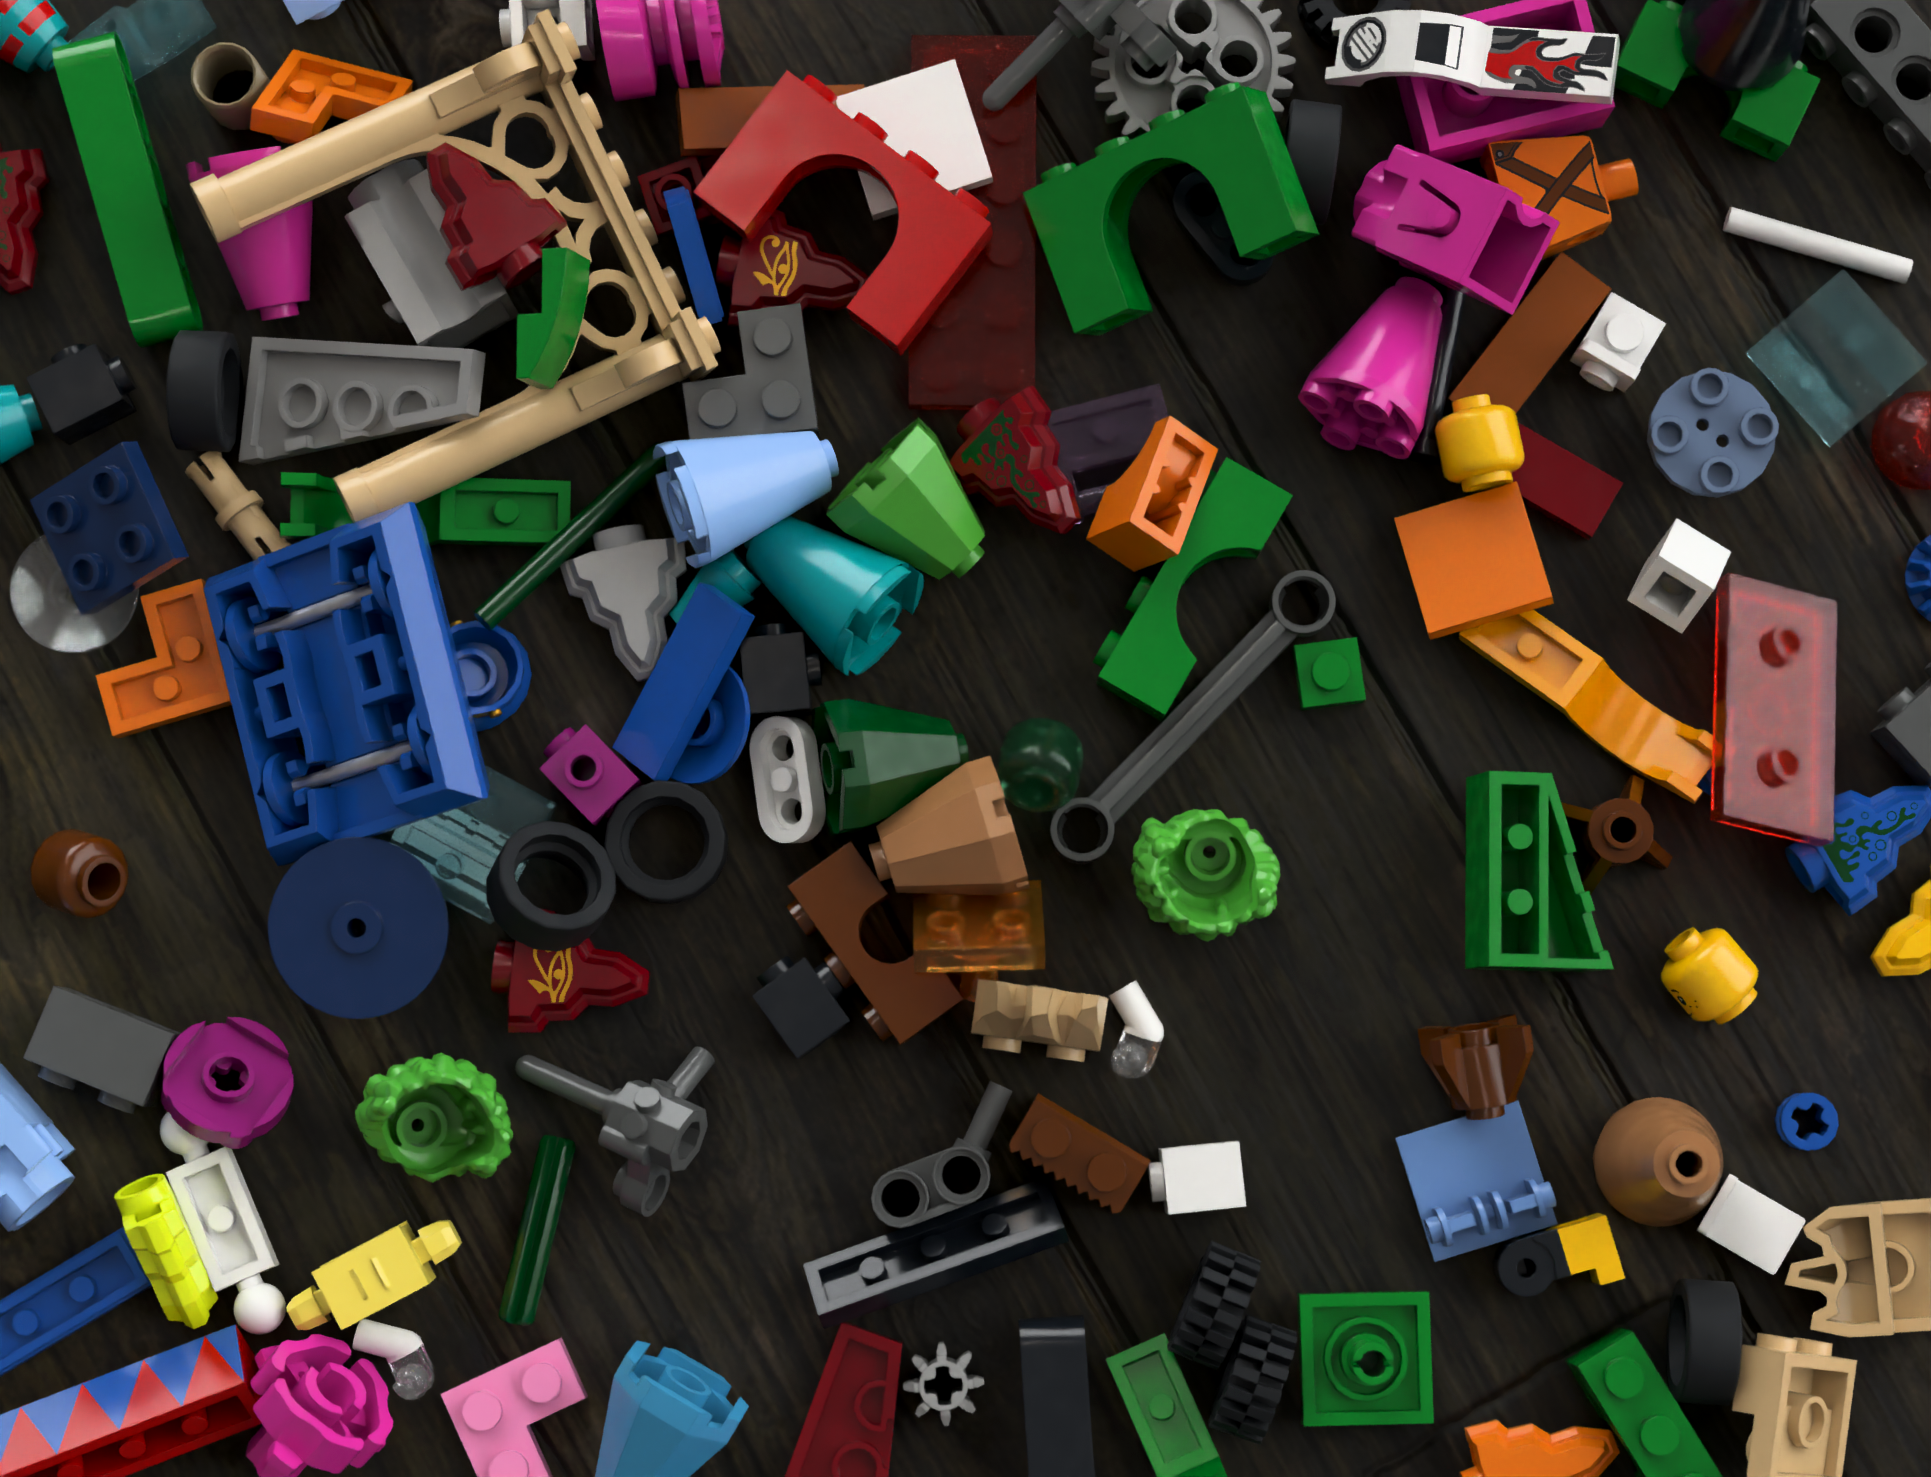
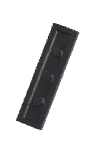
M1045 1177L918 1224L803 1264L819 1319L823 1328L826 1329L1069 1242L1049 1183Z

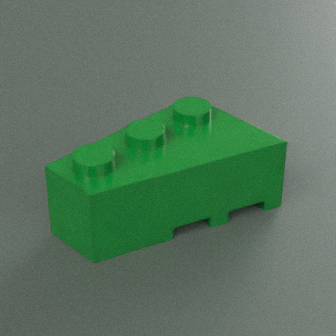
M1487 771L1466 777L1465 969L1595 972L1614 969L1608 950H1603L1591 913L1595 911L1590 892L1584 890L1573 856L1576 848L1552 773Z

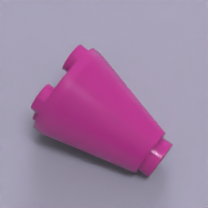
M1414 277L1399 278L1395 286L1387 288L1309 373L1298 398L1316 420L1324 425L1321 430V436L1331 445L1343 450H1353L1356 445L1382 451L1397 459L1409 457L1424 426L1443 316L1440 308L1443 302L1442 295L1431 284Z

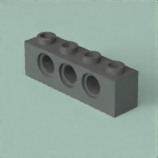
M1815 0L1809 5L1804 40L1805 46L1818 59L1823 61L1827 59L1843 77L1842 85L1848 96L1859 106L1869 107L1884 124L1883 132L1890 144L1904 155L1910 154L1926 172L1924 178L1931 189V30L1905 0ZM1866 31L1874 35L1879 42L1880 52L1871 53L1863 50L1856 42L1855 32ZM1896 78H1908L1915 82L1920 89L1921 100H1910L1904 97L1897 88Z

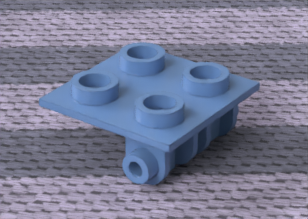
M1518 1100L1504 1105L1505 1115L1500 1117L1468 1120L1464 1116L1395 1138L1434 1262L1558 1224L1553 1211V1207L1556 1206L1555 1195L1549 1181L1544 1182Z

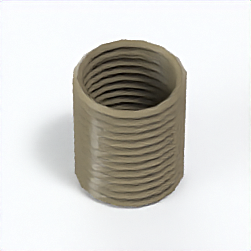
M219 42L205 48L196 57L191 68V84L195 95L220 125L232 130L250 129L251 108L269 84L270 79L255 57L245 47L235 43ZM235 70H247L253 73L252 85L241 99L232 103H217L213 101L215 86L225 74Z

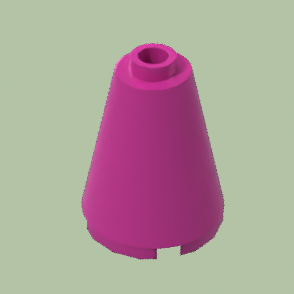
M281 146L208 158L210 171L206 172L203 171V166L195 161L187 163L188 179L192 183L212 173L215 174L216 178H220L280 151ZM313 200L248 228L223 242L217 243L246 310L259 309L262 321L299 315L297 303L310 300Z

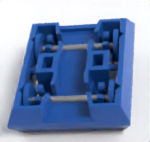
M407 502L355 523L342 525L258 557L257 560L207 578L203 588L266 847L277 866L294 863L307 852L329 841L348 837H373L489 798L490 784L425 525L414 502ZM283 658L284 669L278 670L279 664ZM296 737L303 738L305 757L298 752Z

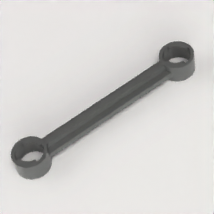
M1298 570L1284 576L1271 594L1269 612L1088 798L1071 799L1057 809L1050 825V839L1054 849L1062 858L1076 864H1087L1101 858L1113 841L1114 825L1295 638L1313 636L1327 625L1335 611L1336 597L1331 584L1326 578L1309 570ZM1294 582H1306L1318 588L1314 592L1319 601V613L1315 618V623L1297 625L1284 617L1282 601L1287 594L1284 587ZM1077 807L1090 808L1098 813L1095 820L1100 827V838L1095 845L1097 848L1088 853H1077L1068 849V845L1065 843L1062 835L1063 826L1067 820L1064 813L1066 814L1071 809Z

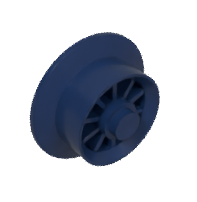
M348 837L329 841L299 858L279 883L271 902L268 917V939L271 954L280 975L297 996L314 1008L330 1015L349 1019H365L386 1015L404 1007L417 998L437 974L445 956L449 937V919L445 899L430 871L419 859L400 846L370 837Z

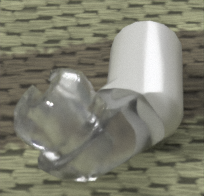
M1135 980L1109 996L1125 1023L1118 1045L1112 1052L1111 1065L1119 1076L1128 1079L1144 1076L1154 1066L1164 1037V1028Z
M368 1319L359 1321L353 1340V1350L386 1358L396 1380L392 1386L395 1393L405 1400L413 1401L420 1399L432 1387L435 1377L434 1365L420 1336L410 1330Z

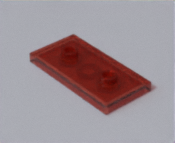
M1731 572L1719 578L1716 593L1711 821L1818 847L1834 841L1837 601Z

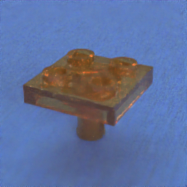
M1028 880L1029 889L1007 894L913 893L914 973L961 971L960 995L965 1000L975 1002L978 979L999 981L998 970L1045 969L1041 880Z

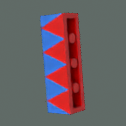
M235 1324L0 1415V1477H125L260 1425L262 1423L254 1413L253 1405L260 1399L261 1395L257 1394L250 1384L252 1378L259 1370L254 1358L255 1354Z

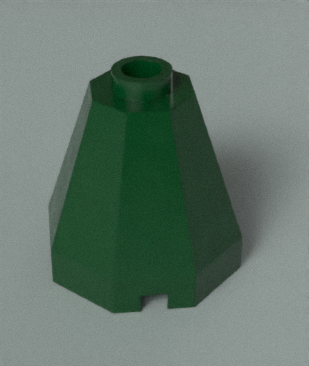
M852 699L822 702L819 707L812 709L811 729L816 737L820 768L824 781L825 822L831 835L858 832L893 815L960 766L969 762L966 739L962 733H955L949 720Z

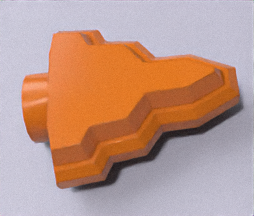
M1497 1419L1464 1427L1474 1466L1460 1471L1459 1476L1599 1477L1620 1451L1613 1433L1609 1429L1571 1426L1548 1434L1532 1423L1506 1428Z

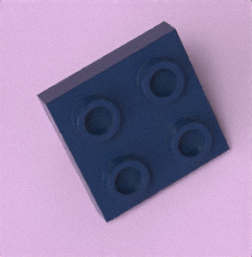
M137 441L120 442L30 499L81 615L98 613L189 557Z

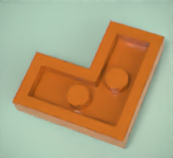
M293 49L252 106L250 130L272 135L275 139L284 143L296 144L319 134L331 116L350 120L411 93L413 80Z
M197 579L140 596L157 657L95 675L113 737L119 739L232 705L203 588L206 581L203 579Z

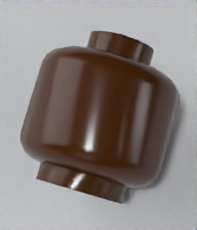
M76 829L58 831L45 839L35 852L30 868L31 884L41 901L50 908L86 919L102 916L113 909L124 895L129 879L128 862L123 851L110 839Z

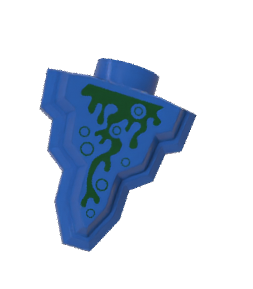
M1893 786L1870 798L1849 790L1827 799L1815 791L1784 804L1795 837L1798 840L1785 848L1786 857L1793 872L1809 892L1814 893L1825 887L1847 915H1853L1878 897L1877 882L1896 869L1899 847L1920 835L1931 819V790L1929 786Z

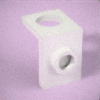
M1729 1174L1696 1231L1774 1275L1805 1224V1219L1738 1180L1739 1178Z

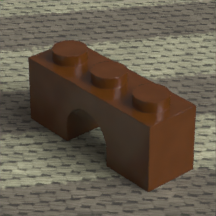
M851 841L787 886L796 898L786 906L808 937L816 931H820L833 950L823 959L845 990L856 982L870 1001V1004L860 1011L882 1042L894 1035L900 1045H903L964 1001L926 946L907 960L899 963L877 961L865 951L861 941L863 921L868 913L888 899L889 895Z

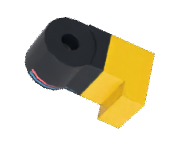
M1601 1213L1511 1238L1502 1243L1496 1250L1492 1262L1493 1273L1498 1283L1509 1292L1523 1297L1536 1296L1545 1291L1552 1283V1280L1589 1270L1592 1282L1600 1286L1625 1279L1607 1216Z

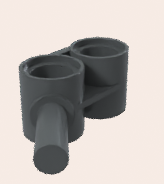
M989 1081L964 1139L957 1137L953 1147L895 1168L882 1175L874 1185L871 1195L872 1207L877 1217L888 1226L897 1228L909 1227L973 1203L981 1198L989 1186L991 1177L988 1162L992 1153L987 1151V1148L1013 1091ZM953 1157H970L980 1168V1181L975 1189L968 1193L960 1194L953 1192L943 1181L942 1173L944 1166ZM893 1180H909L919 1191V1205L913 1213L907 1216L893 1215L883 1204L882 1195L884 1188Z

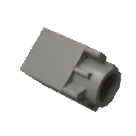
M410 159L391 164L369 176L353 189L348 196V200L354 210L346 214L345 219L392 299L382 305L383 309L394 322L398 324L406 323L418 346L463 348L517 317L519 313L497 277L472 289L460 290L445 264L451 252L440 233L445 211L431 192L428 170H424L419 161Z

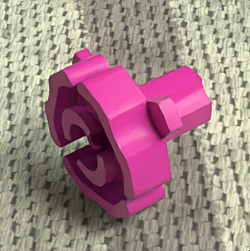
M312 1334L307 1339L299 1341L286 1340L280 1345L261 1349L254 1357L259 1370L252 1378L250 1384L252 1389L261 1395L260 1399L253 1405V1410L263 1426L250 1439L246 1451V1457L254 1464L258 1476L297 1477L307 1465L333 1474H339L348 1464L356 1468L363 1467L376 1452H380L386 1445L385 1440L393 1428V1419L388 1410L387 1399L389 1391L387 1385L375 1366L369 1360L363 1358L357 1360L350 1369L342 1366L351 1356L349 1345L342 1340L322 1334Z

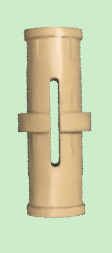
M208 451L199 456L206 467L204 465L199 466L195 461L187 467L185 473L188 478L193 480L217 511L216 522L222 530H231L253 560L291 545L285 538H280V532L261 509L264 501L254 490L248 491L223 459L221 452Z

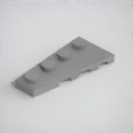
M252 337L238 462L256 465L477 418L480 411L486 353L464 348Z

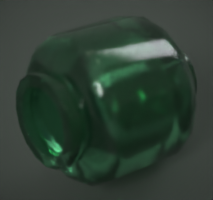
M1030 718L1016 723L1005 735L997 767V775L1005 798L1017 807L1033 813L1051 812L1064 807L1074 798L1079 786L1084 758L1082 743L1072 729L1059 721L1048 718Z

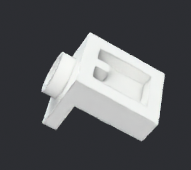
M1611 292L1570 361L1581 367L1580 375L1594 386L1606 391H1613L1614 387L1625 392L1636 380L1641 371L1640 367L1666 323Z

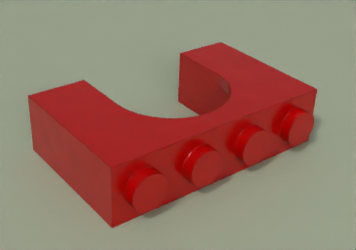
M787 70L693 193L700 206L748 242H751L790 190L805 177L815 172L830 168H848L863 172L880 182L891 194L898 207L897 234L887 255L846 308L850 319L901 356L993 237L992 223L985 219L990 211L982 202L964 189L959 188L956 194L953 195L937 183L935 179L939 172L915 152L909 150L903 157L885 144L884 141L887 139L888 134L869 117L858 112L852 119L833 105L838 97L821 81L809 74L801 81Z

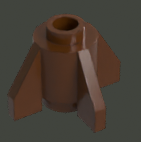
M1635 775L1628 777L1619 798L1603 802L1591 810L1561 802L1568 825L1575 828L1579 827L1578 840L1582 852L1591 860L1588 862L1581 877L1584 890L1589 891L1590 895L1610 867H1618L1641 859L1664 870L1668 868L1672 860V856L1653 839L1654 825L1650 814L1641 805L1645 780ZM1615 820L1622 824L1620 832L1627 837L1626 843L1616 841L1611 835V824Z
M1505 1014L1487 1020V1022L1469 1023L1454 1027L1425 1026L1418 1029L1421 1055L1450 1097L1453 1109L1465 1110L1466 1119L1468 1120L1492 1119L1505 1115L1504 1105L1517 1100V1093L1534 1051L1530 1025H1517L1516 1014Z

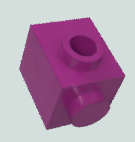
M586 724L577 733L572 727L561 732L544 750L543 754L548 760L539 768L598 829L609 820L614 808L621 799L636 787L644 785Z

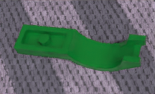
M281 472V487L291 489L290 523H280V538L303 541L342 525L353 523L340 498L333 478L324 477L317 473ZM470 478L415 505L424 522L429 545L467 544L543 547L570 522L571 481Z
M1165 1333L1105 1359L1157 1477H1227L1219 1454L1176 1357L1167 1348L1169 1342Z

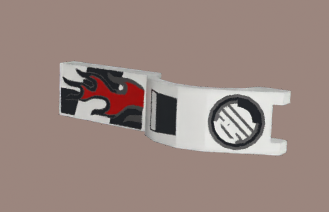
M1390 10L1333 18L1331 31L1334 36H1339L1335 66L1326 67V84L1361 87L1366 81L1379 77H1428L1453 82L1485 96L1612 105L1620 48L1619 34L1488 26L1480 21L1466 17L1426 10Z

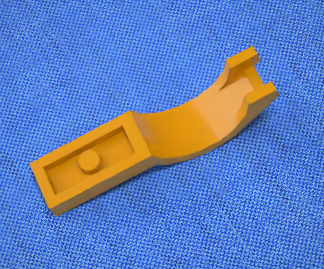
M1535 610L1466 629L1459 633L1460 641L1561 711L1588 738L1614 758L1693 804L1702 795L1703 791L1697 785L1717 759L1726 763L1733 754V749L1706 730L1695 729L1681 723L1645 700L1624 683L1609 668L1601 656Z

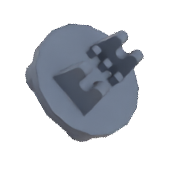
M1705 368L1695 374L1680 378L1660 395L1649 416L1647 443L1655 466L1671 484L1691 495L1718 498L1743 490L1763 473L1774 453L1779 423L1777 417L1771 411L1769 403L1751 383L1732 373L1722 372L1717 368ZM1698 421H1703L1706 424L1707 428L1705 431L1697 428L1696 423ZM1718 437L1726 440L1725 447H1720L1717 444L1716 439Z

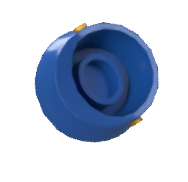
M462 620L455 621L450 624V629L476 732L487 730L499 725L514 714L526 698L532 676L528 652L514 634L498 625L490 631L479 621L463 623Z

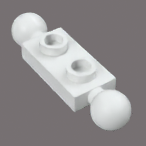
M166 1112L160 1124L161 1139L170 1151L182 1155L186 1163L167 1171L166 1175L215 1292H218L236 1284L239 1294L235 1299L233 1309L237 1323L249 1333L267 1334L275 1330L282 1323L286 1313V1302L279 1289L263 1282L260 1273L280 1264L233 1150L223 1147L210 1153L207 1147L208 1141L199 1139L185 1131L175 1122L171 1114Z

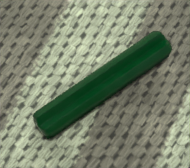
M544 1135L540 1139L498 1313L499 1319L506 1323L529 1326L535 1320L576 1148L575 1142L570 1139L554 1135Z

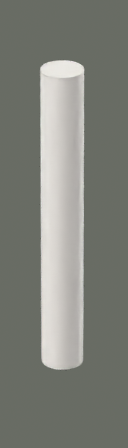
M1734 207L1729 208L1723 226V231L1903 284L1907 282L1913 266L1912 259Z

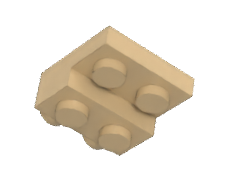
M1757 1333L1756 1346L1742 1344L1739 1380L1733 1398L1732 1410L1754 1415L1753 1430L1746 1444V1457L1748 1461L1746 1477H1842L1857 1360L1831 1356L1833 1343L1798 1337L1789 1338Z

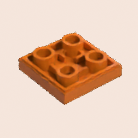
M1517 481L1394 518L1430 640L1554 604Z

